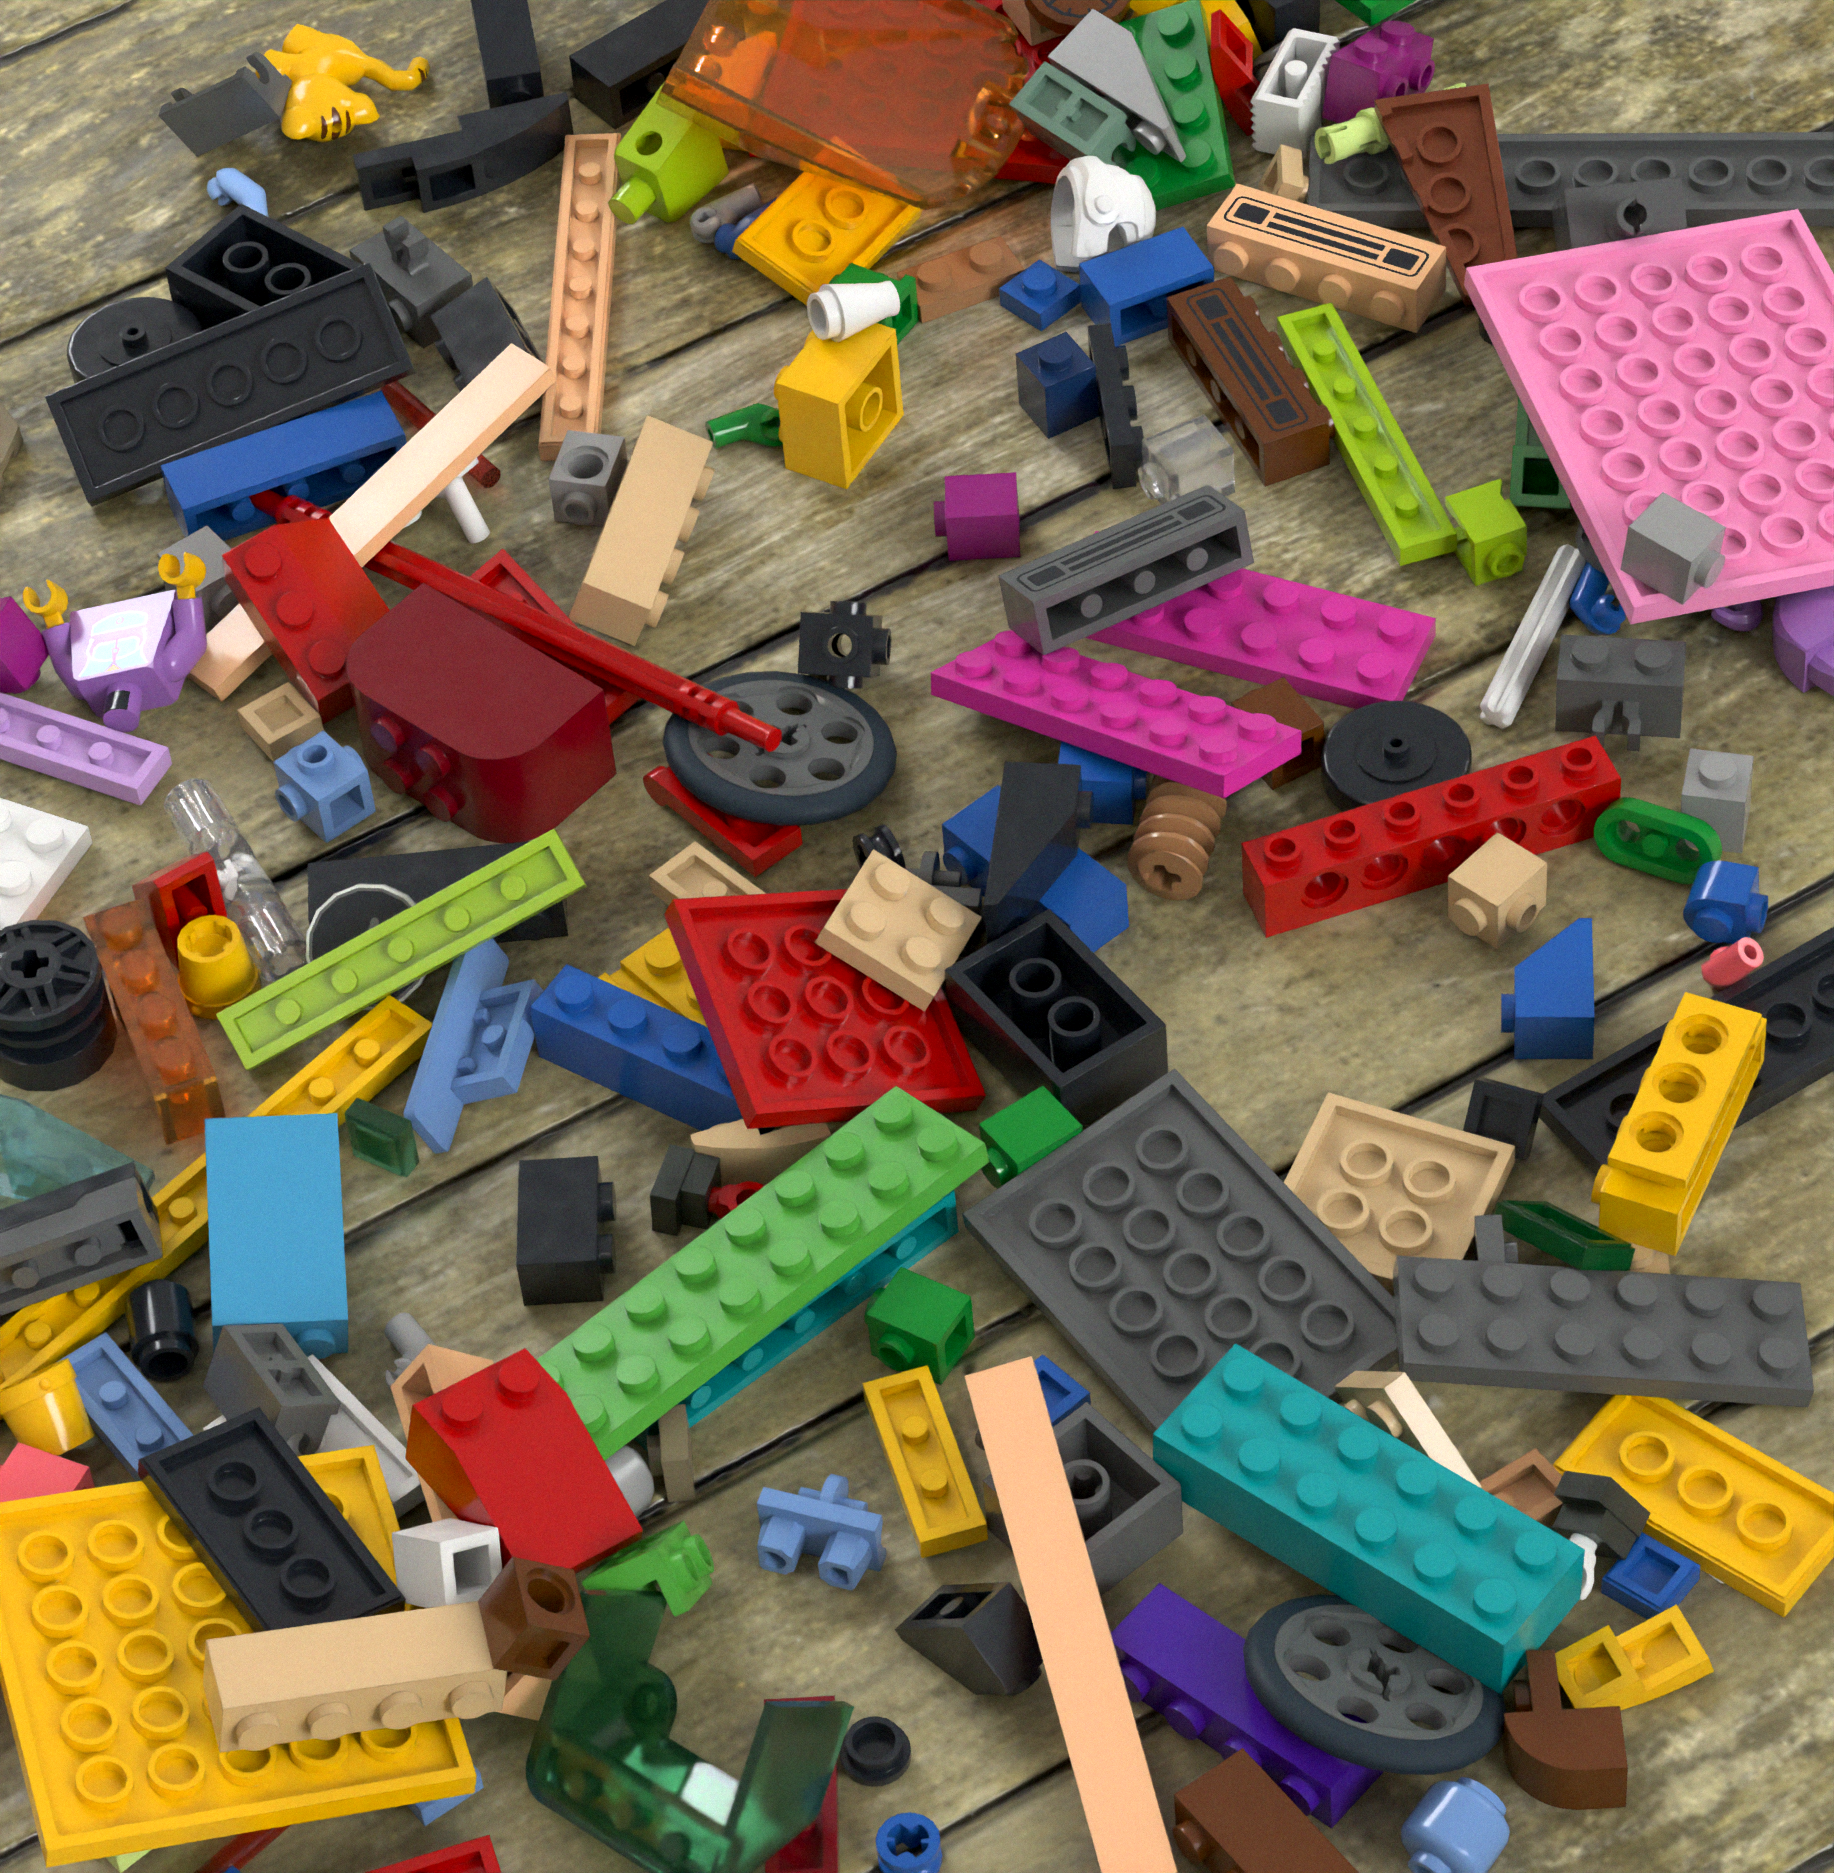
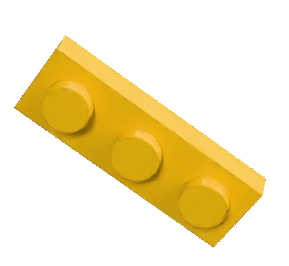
M928 1365L862 1383L864 1400L921 1558L987 1541L988 1533L985 1518Z

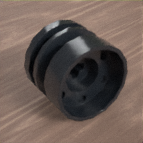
M29 920L7 926L0 930V1078L5 1083L26 1091H55L79 1084L101 1069L114 1051L118 1034L94 943L80 929L57 920Z

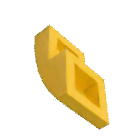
M1677 1604L1618 1636H1615L1610 1626L1607 1625L1555 1653L1559 1684L1574 1709L1620 1706V1710H1624L1669 1694L1714 1672L1708 1655Z

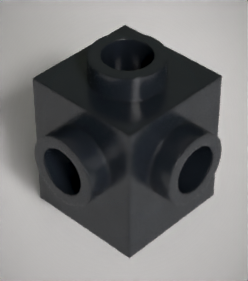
M830 601V612H801L798 674L827 675L826 681L835 688H863V677L880 676V665H889L891 630L889 628H882L883 615L866 614L867 603ZM844 635H847L852 642V648L848 655L841 647V640Z

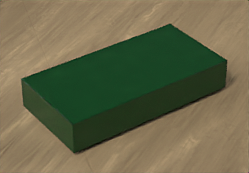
M1503 1200V1202H1497L1494 1215L1502 1214L1503 1230L1579 1270L1630 1271L1635 1248L1631 1247L1630 1243L1547 1201Z

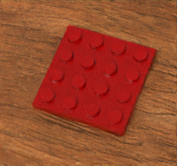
M848 889L673 899L664 914L747 1129L850 1121L895 1086L938 1113L976 1111L986 1097L941 986L924 1012L814 943Z

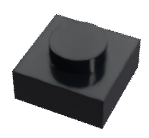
M1484 1077L1477 1078L1474 1081L1463 1131L1514 1145L1515 1158L1525 1160L1530 1157L1544 1094Z

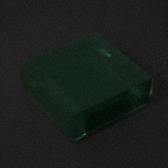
M356 1098L345 1111L344 1115L353 1155L407 1178L420 1162L411 1121L360 1098Z

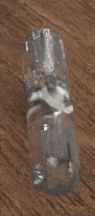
M199 778L189 779L179 783L165 798L163 806L165 814L189 855L208 851L213 857L227 917L235 922L240 930L250 957L260 975L267 981L275 982L308 964L306 960L305 936L273 883L257 861L252 848L214 785L202 778L201 780Z

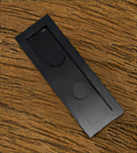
M1111 323L1087 326L1089 358L1096 365L1099 420L1113 489L1136 487L1135 462L1145 461L1146 454L1142 426L1131 427L1130 421L1138 419L1134 386H1123L1122 381L1130 379L1126 346H1115Z

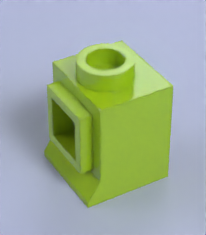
M1501 478L1445 497V506L1459 525V527L1454 528L1457 533V551H1454L1475 586L1523 571L1524 556H1527V525L1511 500L1503 499Z

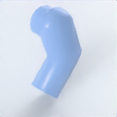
M236 168L220 169L216 172V177L208 181V195L212 200L218 197V205L227 206L234 200L239 205L244 204L269 217L265 190Z

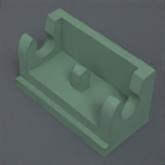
M1046 61L1043 62L1009 104L1033 136L1070 160L1083 156H1096L1104 164L1117 166L1111 157L1114 149L1119 144L1131 152L1135 150L1136 139L1125 124V120L1128 118L1126 114Z

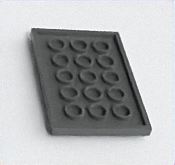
M1175 1068L962 1213L965 1228L1152 1435L1235 1343L1337 1404L1342 1403L1343 1400L1334 1386L1354 1371L1385 1372L1398 1363L1394 1298Z

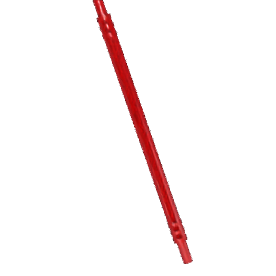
M266 490L249 496L253 506L275 518L277 524L329 518L333 514L295 495L284 497L271 490ZM390 540L363 566L411 590H415L422 583H425L524 643L717 735L724 736L730 733L768 752L774 751L781 742L782 732L780 729L740 711L737 702Z

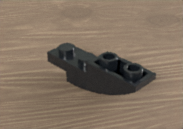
M563 92L457 116L460 131L353 154L364 210L367 211L419 199L423 213L482 196L531 173L564 150L565 135H574L567 93Z

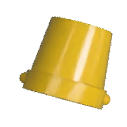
M208 915L190 921L181 929L177 937L179 960L177 986L181 1001L193 1015L216 1020L218 1019L217 1013L261 990L258 965L249 954L235 922L224 916Z
M69 1358L46 1366L0 1389V1414L17 1441L56 1456L94 1437L75 1382L77 1375Z

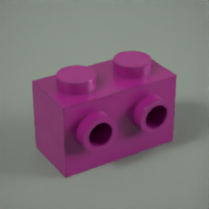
M1384 21L1331 55L1322 118L1342 123L1355 118L1356 114L1361 110L1375 108L1374 100L1425 93V90L1431 83L1435 70L1434 61L1431 60L1434 38L1415 32L1414 27L1408 23Z

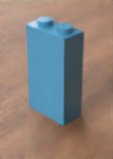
M337 1113L204 1119L213 1354L223 1325L283 1324L307 1357L313 1354L317 1359H322L334 1353H348V1307Z

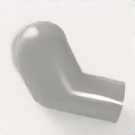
M753 182L696 209L690 218V227L694 238L703 244H714L715 234L721 225L725 223L736 225L739 220L763 206L764 201L755 183Z

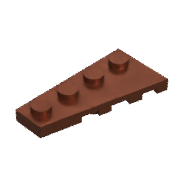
M1489 84L1374 100L1376 115L1436 244L1446 247V266L1465 306L1473 305L1464 286L1466 268L1518 259Z

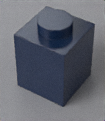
M1067 332L1015 354L1019 405L1048 439L1099 417L1096 365Z

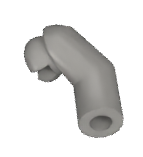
M406 1312L394 1316L387 1323L384 1330L385 1336L402 1355V1358L394 1361L397 1366L395 1373L386 1370L385 1382L389 1390H391L390 1386L427 1344L437 1346L415 1318Z

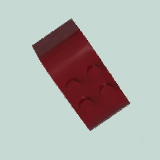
M425 583L418 586L362 633L348 653L347 673L364 756L370 769L393 792L400 795L407 794L425 805L437 819L443 822L451 821L477 838L494 843H515L533 840L556 828L617 774L604 689Z

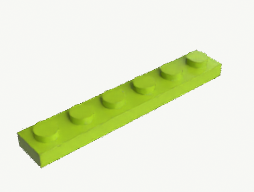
M1332 302L1277 317V335L1294 367H1299L1303 371L1309 385L1310 394L1317 405L1324 404L1328 408L1335 426V437L1333 440L1399 565L1403 566L1457 551V533Z
M552 829L216 1015L246 1071H252L587 887L557 830Z

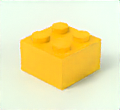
M875 323L840 342H834L831 338L821 340L815 335L813 330L809 333L803 349L789 366L786 365L780 370L774 384V397L778 400L780 417L779 440L783 443L785 469L848 489L904 415L896 329Z

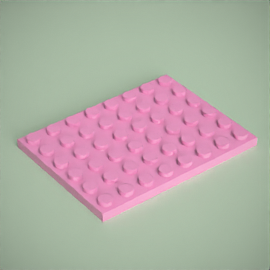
M1798 209L1466 268L1464 286L1630 625L1834 586V274ZM1662 492L1694 510L1704 513L1712 520L1726 527L1720 554L1725 556V563L1720 575L1709 588L1705 589L1701 586L1683 605L1620 570L1628 527Z

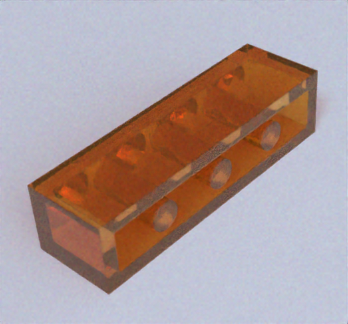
M144 898L83 917L87 936L94 943L110 1004L166 1145L205 1133L204 1119L226 1118L217 1078Z

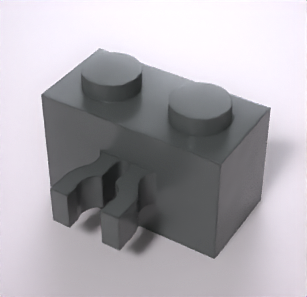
M402 216L385 224L383 231L349 250L352 260L362 265L371 263L400 334H407L423 349L441 338L431 315L473 287L471 273Z
M1561 634L1556 682L1555 731L1592 733V736L1596 735L1603 748L1606 734L1627 735V751H1639L1640 736L1680 738L1686 642Z

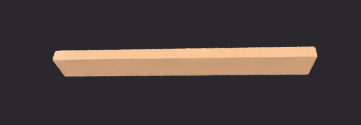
M621 133L565 135L546 352V365L551 368L557 381L543 393L538 444L541 461H556L568 430L601 434L617 217L611 211L608 202L620 189V175L614 159V153L622 140Z
M511 343L329 517L361 568L557 381L549 366ZM240 603L206 635V652L186 677L223 702L273 654Z
M1032 1356L966 1375L965 1380L1101 1873H1178Z

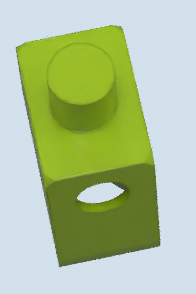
M665 82L615 149L614 159L623 186L609 200L608 205L617 218L630 225H633L644 212L667 223L676 222L729 174L707 102Z

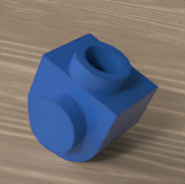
M1711 861L1703 864L1697 871L1683 910V918L1688 927L1698 937L1712 943L1726 942L1734 944L1741 938H1750L1752 932L1761 933L1767 917L1768 896L1759 894V867L1728 861Z

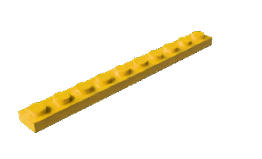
M391 995L387 996L247 1117L337 1113L338 1127H340L423 1055L433 1023ZM206 1152L152 1197L159 1215L158 1224L160 1226L163 1258L24 1307L0 1327V1389L56 1363L95 1339L125 1313L126 1298L133 1290L148 1281L164 1279L209 1240Z

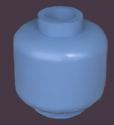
M1461 1777L1456 1782L1442 1780L1431 1785L1401 1828V1842L1411 1857L1408 1861L1409 1869L1412 1873H1487L1509 1840L1510 1831L1504 1818L1506 1814L1504 1803L1489 1788L1478 1781L1466 1777Z

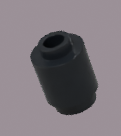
M156 1279L142 1284L133 1290L125 1301L132 1359L141 1368L143 1375L151 1380L166 1382L182 1378L192 1370L194 1359L199 1352L191 1294L184 1286L168 1280Z

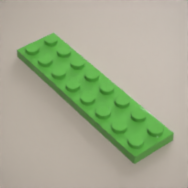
M895 1086L543 1354L537 1361L567 1393L605 1461L989 1163L986 1145L974 1135Z

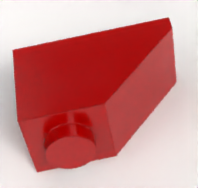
M208 851L186 856L132 885L143 929L178 971L177 937L181 929L190 921L201 916L218 915L227 917L215 862Z

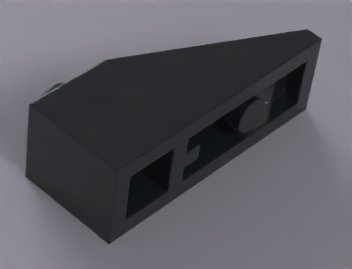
M1005 761L984 899L987 945L1019 926L1077 856L1081 829H1092L1094 794L1093 791H1083L1081 765Z

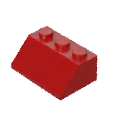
M323 518L273 525L222 554L225 582L296 690L321 716L322 724L354 707L347 673L348 653L358 637L390 610L330 519Z

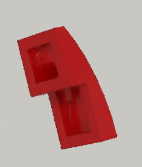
M1219 9L1211 14V65L1213 75L1225 106L1239 127L1249 136L1254 132L1251 128L1254 123L1251 120L1253 113L1250 111L1253 104L1250 101L1260 85V82L1252 74L1253 44L1227 15Z

